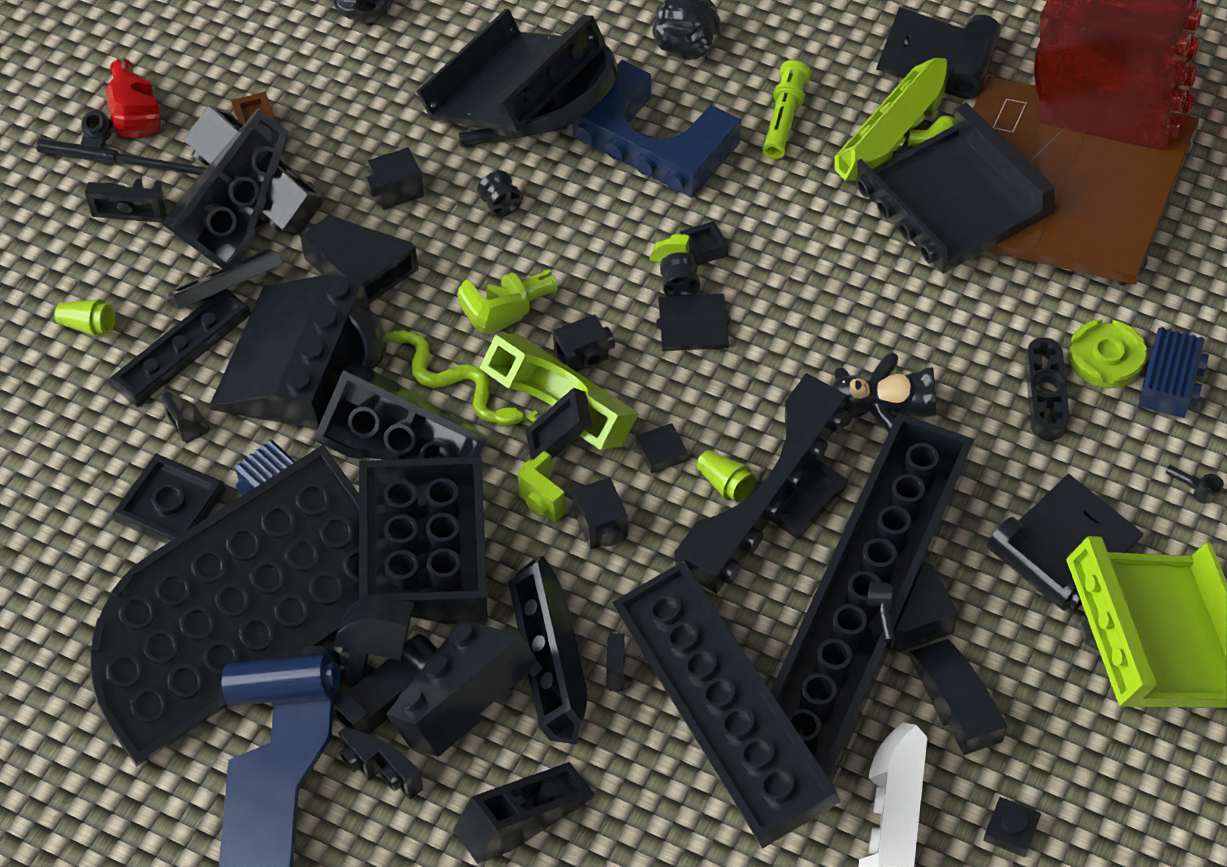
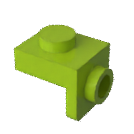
M543 451L538 457L529 459L521 467L518 474L519 496L525 500L529 509L536 515H544L553 523H556L565 514V492L549 480L552 476V459L549 453Z

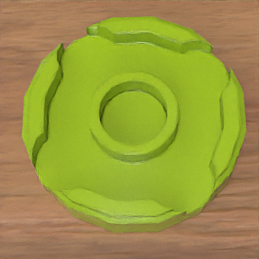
M1098 319L1081 325L1072 336L1068 352L1071 367L1077 375L1094 386L1107 389L1120 388L1135 382L1143 372L1147 359V347L1141 335L1134 328L1116 320L1109 323L1102 322L1103 319Z

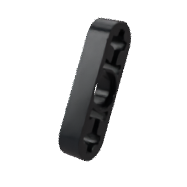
M1041 337L1034 339L1029 344L1025 357L1031 429L1037 437L1047 441H1054L1065 434L1069 421L1063 350L1055 340ZM1040 353L1045 354L1046 358L1049 359L1047 369H1042L1043 363L1042 357L1039 355ZM1047 382L1054 385L1057 392L1051 395L1043 394L1036 386L1039 383ZM1047 408H1052L1051 417L1052 421L1056 423L1055 425L1048 424V420L1045 419Z

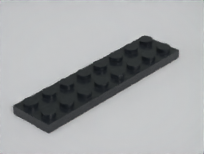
M684 561L612 602L762 849L842 802L826 774Z

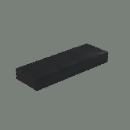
M266 249L169 291L167 295L172 306L181 309L280 266L283 262L277 251Z

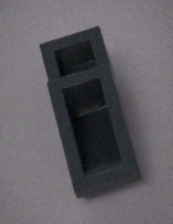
M949 639L909 652V657L942 725H949L963 755L1003 742L1008 727L973 667Z

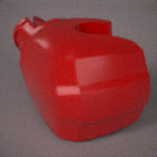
M123 58L125 68H122L120 59H116L110 65L113 79L108 83L106 89L108 109L116 135L131 139L158 134L161 128V117L158 103L153 97L152 83L133 72V65L130 60Z

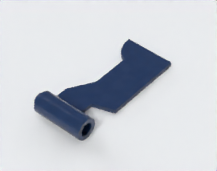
M328 654L225 664L222 672V691L227 704L235 706L271 702L273 705L270 743L228 760L219 867H293L299 790L329 744L332 736L335 688H338L340 685V669L337 662H332Z

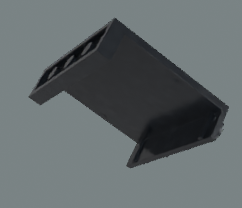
M504 9L416 92L430 119L433 121L518 132L607 45L593 15H582L562 35L520 32L510 10Z

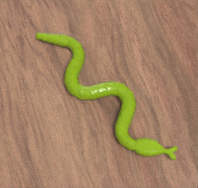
M405 330L385 332L387 342H408L415 345L416 352L411 363L412 375L421 385L434 389L449 386L464 379L474 381L476 387L472 406L475 414L481 420L496 423L501 427H510L524 419H528L533 423L537 420L535 418L538 415L537 411L524 414L517 410V408L509 407L496 411L489 410L487 408V401L490 394L491 381L487 373L479 369V367L466 364L440 373H431L427 371L430 348L424 336Z

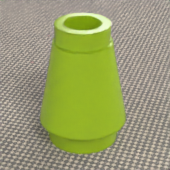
M103 299L60 302L55 309L57 324L96 337L109 334L115 325V309Z
M712 450L705 451L697 461V470L704 475L726 500L741 502L753 491L756 477L751 473L749 466L714 453Z

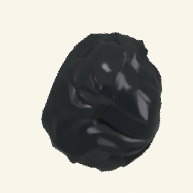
M665 0L657 7V13L653 19L652 32L657 45L662 50L678 54L686 60L698 59L710 50L713 45V35L715 33L719 34L721 31L720 17L717 14L715 4L711 0Z

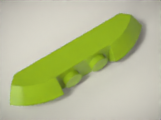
M935 57L915 66L834 156L835 171L845 181H856L858 177L857 161L859 159H862L871 169L891 160L893 151L905 142L904 134L909 129L918 126L925 119L926 115L933 116L943 99L947 85V59Z

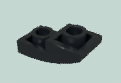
M344 727L338 732L342 746L339 755L352 772H356L359 769L369 781L380 773L390 789L393 791L400 789L409 800L423 790L420 770L399 751L387 743L358 730Z

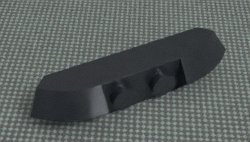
M544 556L534 558L515 573L508 581L519 635H522L543 668L534 677H531L528 673L539 728L550 741L576 745L581 735L587 707L586 681L565 594L550 564Z

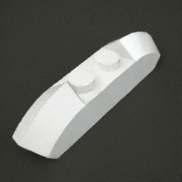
M904 722L886 737L874 756L868 779L879 786L876 787L873 813L881 814L880 828L872 827L868 854L874 855L859 859L858 867H914L927 747V736L917 725Z

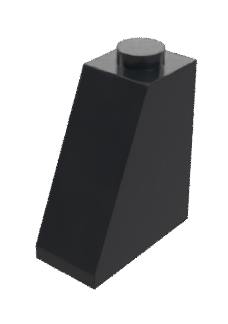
M330 215L319 223L311 225L300 235L304 259L322 275L328 274L363 280L369 304L419 270L416 246L410 241Z

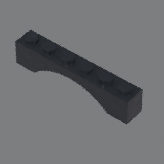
M806 373L785 401L786 439L780 458L769 477L753 494L737 506L716 516L697 521L675 550V565L684 561L698 583L715 594H718L725 583L730 585L737 577L741 569L740 562L746 553L752 554L758 548L764 534L762 531L769 521L775 523L782 514L785 507L784 498L790 490L796 493L801 488L807 476L805 470L812 461L818 463L828 447L827 440L832 433L838 434L844 428L849 417V412L846 411L847 394Z

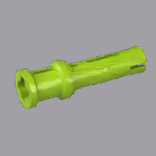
M789 60L780 67L779 75L781 80L773 92L776 104L766 140L762 147L763 154L771 159H780L785 155V148L796 108H799L804 103L805 93L803 90L805 84L810 80L811 70L805 63Z

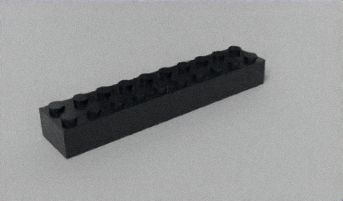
M899 412L771 689L774 698L831 784L893 641L885 642L880 607L867 606L869 583L874 581L891 585L893 589L891 618L895 634L924 562L927 563L967 471L974 444L973 438Z

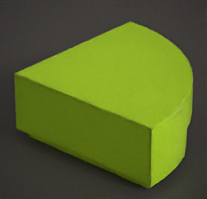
M674 234L671 235L670 239L657 241L649 260L661 263L662 259L670 254L689 253V235Z

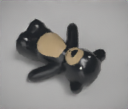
M889 353L878 364L869 381L857 375H849L848 371L844 368H837L834 372L835 381L832 387L847 394L846 411L849 412V417L845 426H848L853 418L865 415L869 411L888 433L895 420L891 412L935 417L936 391L933 367L924 368L922 371L912 372L907 375L894 374L889 376L898 363V355Z

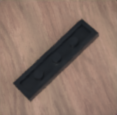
M227 289L214 294L109 378L111 386L138 407L246 320L251 314L250 307Z

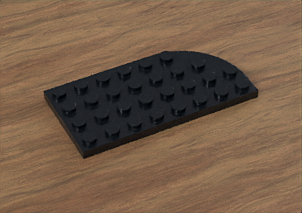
M321 445L149 554L132 567L111 591L109 599L105 603L99 618H97L93 632L90 667L92 685L97 704L105 722L136 767L228 706L222 691V672L226 663L299 656L300 650L304 647L318 646L336 634L345 611L354 602L359 600V493L324 445Z

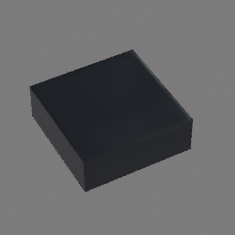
M715 221L680 231L682 235H689V254L695 257L697 266L728 256L729 247Z
M673 423L636 435V445L651 474L688 461V452Z
M610 633L607 639L606 684L609 691H623L625 634Z

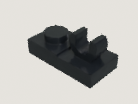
M136 179L133 187L114 183L88 182L85 196L92 217L163 223L165 220L166 209L163 202V189L159 180L155 181L152 189L144 188L142 179Z

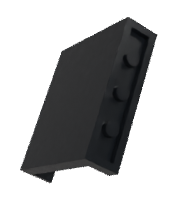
M964 103L954 109V126L878 167L871 169L862 159L857 161L858 177L856 178V185L860 193L866 198L870 197L877 205L881 215L885 219L890 218L898 227L902 237L906 241L911 240L919 249L923 259L928 264L933 263L942 274L1048 217L1055 211V187L968 103Z

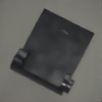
M899 7L876 70L904 79L915 66L935 57L947 59L948 63L945 93L962 99H973L981 93L1001 34V26L991 16L975 15L968 20L966 28L963 29Z
M1068 473L1019 521L1015 517L1006 519L990 537L987 548L1062 611L1070 607L1076 610L1082 605L1066 560L1087 536L1102 537L1107 552L1127 553L1143 537L1144 533Z

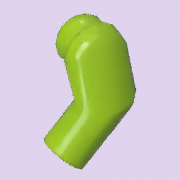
M945 115L939 117L928 130L909 129L908 147H915L955 125V119Z

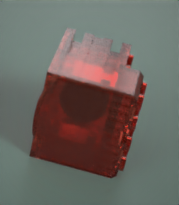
M1047 0L1040 14V41L1036 48L1034 64L1035 87L1039 97V123L1156 150L1166 148L1171 137L1179 139L1184 124V117L1181 115L1182 113L1190 114L1195 100V92L1190 91V87L1195 82L1198 66L1192 64V61L1197 55L1200 44V37L1195 36V31L1198 30L1202 18V9L1197 8V0Z

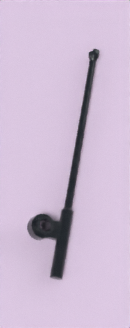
M91 111L83 117L81 122V129L83 131L81 144L39 138L36 146L39 153L108 164H117L119 162L201 175L207 168L120 154L117 150L104 148L106 140L112 135L110 129L113 128V125L108 116L101 111Z

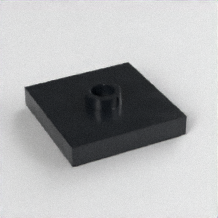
M156 453L112 515L115 522L167 544L208 517L226 491L225 483Z

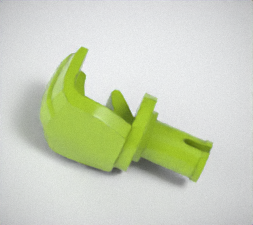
M549 269L524 280H520L516 274L511 272L502 276V287L492 284L487 285L486 299L480 295L469 279L462 283L457 295L459 305L473 326L481 333L493 334L521 321L523 316L529 313V301L557 292L558 285L555 276L551 275L552 271Z

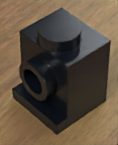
M595 314L553 330L554 354L556 358L576 372L585 368L596 367L601 362L608 360V350L615 348V340L608 326L602 327Z

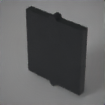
M724 294L658 297L659 319L656 321V327L661 331L662 351L729 348L727 326L730 325V316L726 315Z

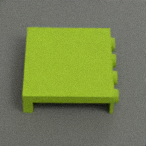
M1087 536L1066 560L1119 707L1227 708V580L1211 542H1205L1192 556L1107 552L1102 537Z

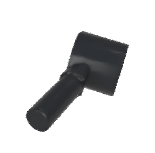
M1169 465L1165 472L1193 488L1196 500L1203 504L1212 502L1216 497L1214 492H1219L1224 486L1223 480L1216 474H1206L1202 479H1199L1172 465Z
M871 581L867 595V606L880 607L885 642H892L895 640L891 618L893 589L888 583Z

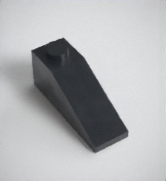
M567 762L472 796L453 831L476 863L479 864L514 850L590 801L595 793L573 765Z

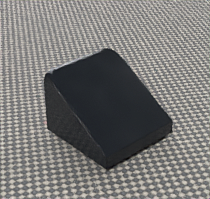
M169 392L162 394L161 399L167 418L183 442L188 443L210 431L209 425L192 402Z

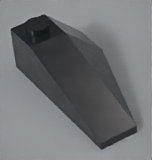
M258 108L186 191L162 225L220 268H225L238 262L252 244L255 235L254 230L260 212L264 208L265 197L272 176L276 172L289 131Z
M353 362L343 370L313 441L351 458L362 459L365 457L380 460L477 457L481 455L488 436L390 378Z

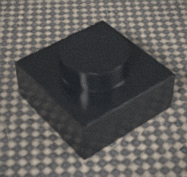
M999 797L983 841L1025 858L1042 813Z

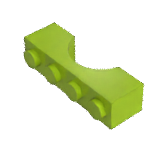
M496 334L479 369L507 388L530 394L551 406L572 388L586 391L592 425L579 436L600 450L622 447L639 414L520 334Z

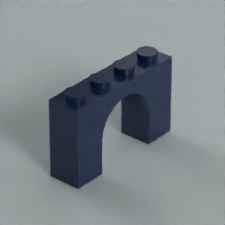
M621 60L618 63L617 79L608 94L589 111L573 120V136L582 143L607 153L611 158L630 165L641 174L651 176L666 184L670 189L693 198L740 144L741 119L710 104L693 125L682 134L670 138L644 136L635 131L628 123L651 99V74Z

